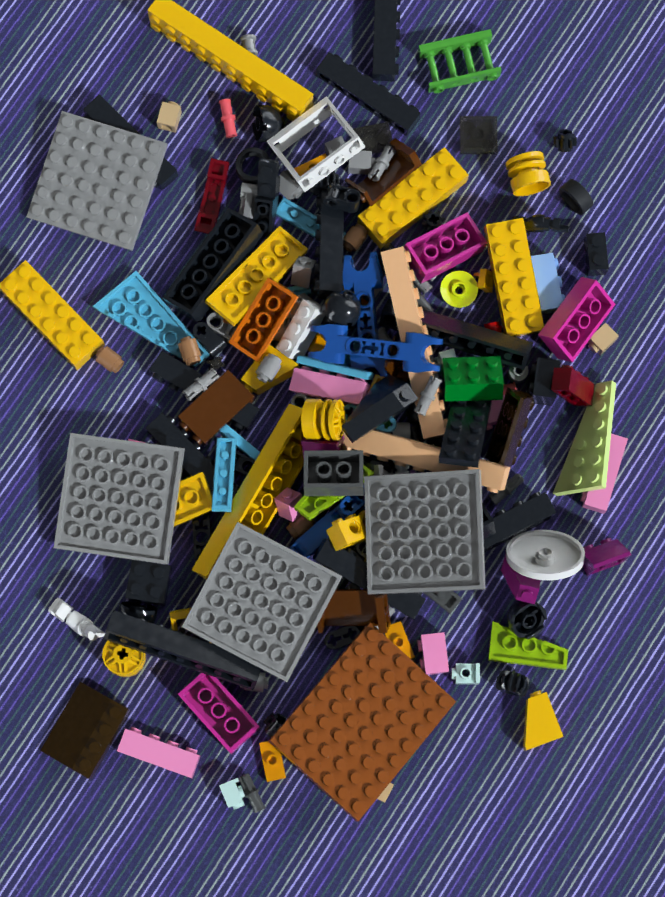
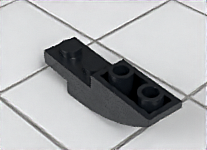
M260 158L257 196L254 204V222L259 225L264 233L263 235L270 236L274 229L279 199V161Z

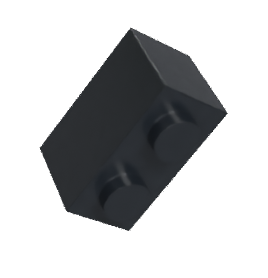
M605 232L586 234L584 250L587 276L606 275L609 265Z

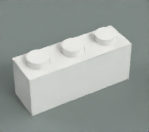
M303 299L276 349L291 359H297L299 355L304 356L317 332L311 331V325L319 326L327 312L325 310L322 312V306L317 302Z

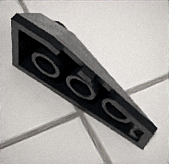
M388 375L373 385L342 425V430L351 443L410 408L418 400V397L407 382Z

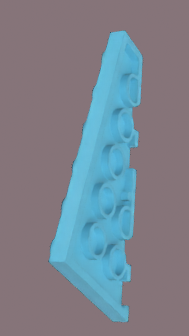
M137 271L93 305V308L181 360L183 359L178 344L181 342L180 339L187 336L195 338ZM197 339L196 341L202 356L199 363L191 365L195 368L210 356Z

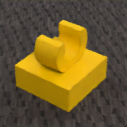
M480 269V273H474L473 276L478 278V289L483 290L485 293H492L494 285L492 272L488 269Z

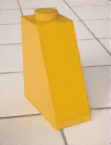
M269 345L260 361L253 362L241 378V381L251 393L254 392L260 395L292 377L294 368L300 369L295 361ZM271 353L282 360L281 368L272 382L267 381V383H264L257 378L258 375L255 371L264 357Z
M541 690L529 694L531 698L526 700L524 751L563 737L547 692L541 693Z

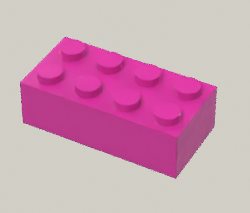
M467 212L406 243L404 248L406 251H409L411 256L409 267L414 270L417 280L422 284L482 253L487 245V241Z
M581 277L538 336L557 359L573 362L616 304L597 280Z
M201 673L178 693L180 698L230 754L234 753L261 728L216 677Z

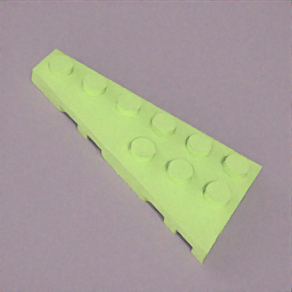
M614 381L596 383L592 406H587L553 491L554 495L562 496L606 488L616 383Z

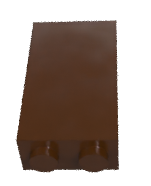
M394 138L389 143L394 148L395 154L389 162L388 169L384 170L379 181H372L375 175L371 179L367 176L357 185L346 178L344 181L348 186L347 188L359 191L361 195L360 202L373 206L422 165L415 150Z
M227 370L178 416L180 421L178 424L186 432L189 430L193 434L192 439L198 445L202 444L206 447L208 441L248 403L252 404L255 401V396Z
M336 589L317 625L318 633H322L325 626H366L370 622L374 626H378L379 633H387L391 625L387 594L368 595V589Z

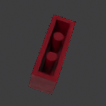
M562 365L561 368H554L551 390L574 406H592L595 384L588 380L589 378L581 375V372L574 370L572 366Z

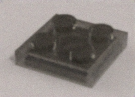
M460 116V154H497V116Z

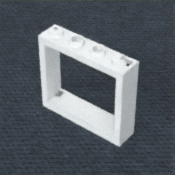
M327 96L279 131L275 136L267 140L271 149L304 192L365 148L360 137ZM333 115L351 139L302 176H299L282 152Z

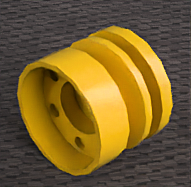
M542 152L522 153L510 158L505 163L506 169L509 170L508 176L513 178L510 181L513 195L528 196L539 193L551 186L549 173L543 170L546 167V162Z
M306 399L301 414V427L304 437L310 440H319L322 437L326 440H341L344 434L342 425L345 423V407L341 399L333 401L327 399L325 402L321 399Z
M107 641L103 647L102 658L105 666L113 674L120 677H131L143 669L146 662V653ZM125 650V652L128 654V657H124L123 660H121L119 652L123 653V651Z

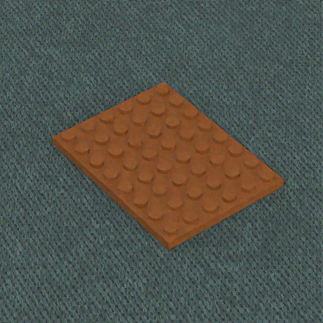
M370 622L269 739V742L358 822L456 701L383 633H379V629Z

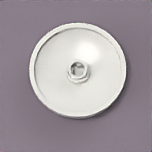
M527 531L513 537L506 547V560L509 566L517 573L532 579H564L576 574L584 565L585 551L581 543L572 536L558 531Z

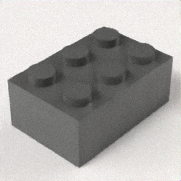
M363 450L304 451V496H364Z

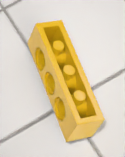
M365 510L358 513V516H356V513L347 516L344 521L342 518L333 521V526L326 530L335 551L366 541Z

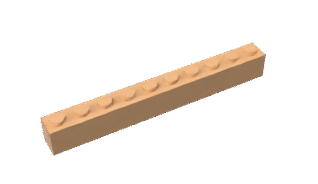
M402 246L381 252L401 342H405L406 332L428 335L427 327L422 324L421 318H424L422 306L418 307L419 291L413 285V281L416 280L414 270L409 268V262H411L409 251H406ZM429 345L424 354L425 359L431 363L430 355H433L431 345ZM437 371L408 372L412 390L418 397V400L415 402L416 406L421 398V391H424L430 376L435 378L434 374ZM440 385L434 396L436 398L431 402L426 415L418 414L424 440L442 437L445 433L448 419H444L443 411H446L444 401L439 398V393L441 392Z
M376 429L351 443L345 433L343 434L345 438L341 448L343 450H363L364 456L370 457V454L377 456L378 460L388 462V459L394 460L396 465L406 467V464L413 466V470L424 472V470L441 472L480 469L482 486L487 487V491L498 493V490H505L510 471L509 466L480 459L478 468L439 463L441 447Z

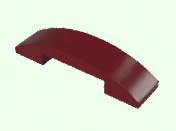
M213 158L210 160L207 182L194 231L209 234L217 223L229 169V162Z

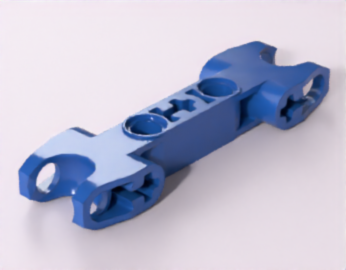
M370 252L369 266L363 271H357L354 267L352 256L345 255L343 268L344 290L354 292L360 304L364 296L369 297L367 305L363 306L361 304V313L357 321L358 337L365 338L367 334H372L373 339H379L374 289L383 288L384 280L377 252ZM366 315L371 318L367 323L363 322V319H366ZM367 346V349L378 351L376 346ZM350 355L351 367L367 371L368 369L376 368L380 376L386 377L389 375L384 367L386 358Z
M311 325V331L318 332L325 337L326 345L321 351L308 352V357L325 363L345 364V354L403 360L402 371L406 372L440 371V366L429 363L425 359L424 353L429 345H443V339L424 333L406 332L405 342L347 336L348 326ZM355 341H358L360 344V349L358 351H355L353 349V343ZM392 345H395L398 349L396 355H392L390 352ZM367 346H376L378 351L367 349Z
M346 496L336 508L332 509L313 525L289 549L309 558L317 551L323 539H330L326 530L333 526L332 522L340 518L344 521L347 516L354 513L358 516V513L365 509V500H360L358 496ZM345 507H346L347 509H349V508L352 507V511H350V510L345 511Z

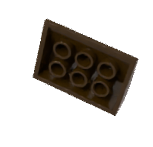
M507 387L485 460L509 466L510 469L515 464L517 458L515 453L517 447H520L522 443L521 434L528 424V412L532 410L534 405L532 395Z
M79 682L40 751L92 780L131 710Z

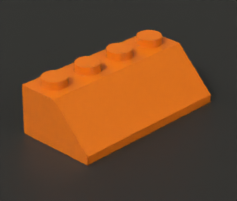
M268 277L228 343L256 362H259L297 301L298 296L279 282Z

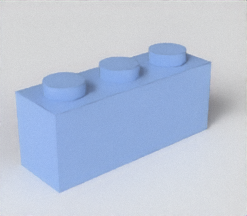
M553 253L531 256L542 315L555 313L565 299V295L561 294L560 290L562 279L561 276L557 275L556 270L559 269L558 259L554 258Z

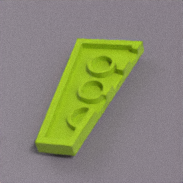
M363 465L364 483V476H374V472ZM303 496L294 506V509L310 521L344 496Z
M492 621L488 661L559 670L567 669L568 649L534 637L531 639L519 638L509 627H504Z

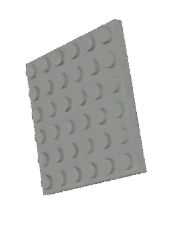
M62 111L26 217L133 251L168 144Z
M70 433L54 548L169 564L185 449Z
M480 469L364 476L368 595L486 589Z
M237 522L182 628L288 682L342 576Z

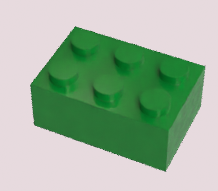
M501 356L443 358L442 379L445 401L503 400L504 381Z

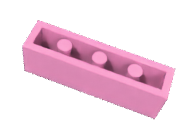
M302 366L301 369L294 368L289 390L296 394L302 393L306 396L325 400L341 399L344 404L358 406L368 393L371 385L366 383L365 379L357 377L354 380L348 379L347 375L340 373L333 376L325 370L314 372L312 368Z
M611 433L606 488L583 492L580 499L583 502V508L602 514L607 511L628 438Z
M131 727L130 730H124L117 749L118 752L193 778L200 759V755H197V750L189 747L183 750L178 748V743L170 740L167 743L161 742V737L149 734L147 737L141 734L142 730Z

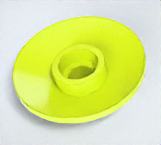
M453 271L446 275L441 282V296L452 307H466L477 297V281L471 274L465 271ZM457 288H460L463 292L461 294H457L455 290Z

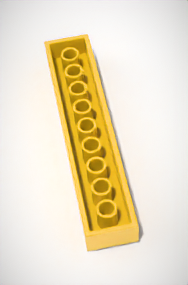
M154 0L147 11L152 29L156 32L161 31L170 41L178 42L185 51L193 52L200 61L208 62L215 71H221L226 74L230 81H236L241 84L245 91H252L260 101H267L278 112L282 111L292 122L314 106L312 92L174 1Z
M288 404L233 498L232 511L225 512L193 566L192 571L207 580L237 522L264 535L277 512L274 498L287 487L291 488L304 466L301 440L304 438L301 427V407Z

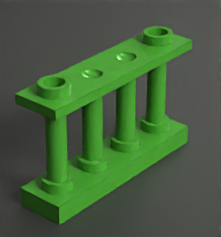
M491 29L419 45V58L427 59L433 81L428 84L429 93H441L444 89L483 80L493 81L500 77L501 66L493 67L488 44L492 40ZM471 47H481L486 70L475 71L470 52ZM453 51H463L469 74L458 76L452 56ZM435 55H445L451 78L440 80L434 59Z

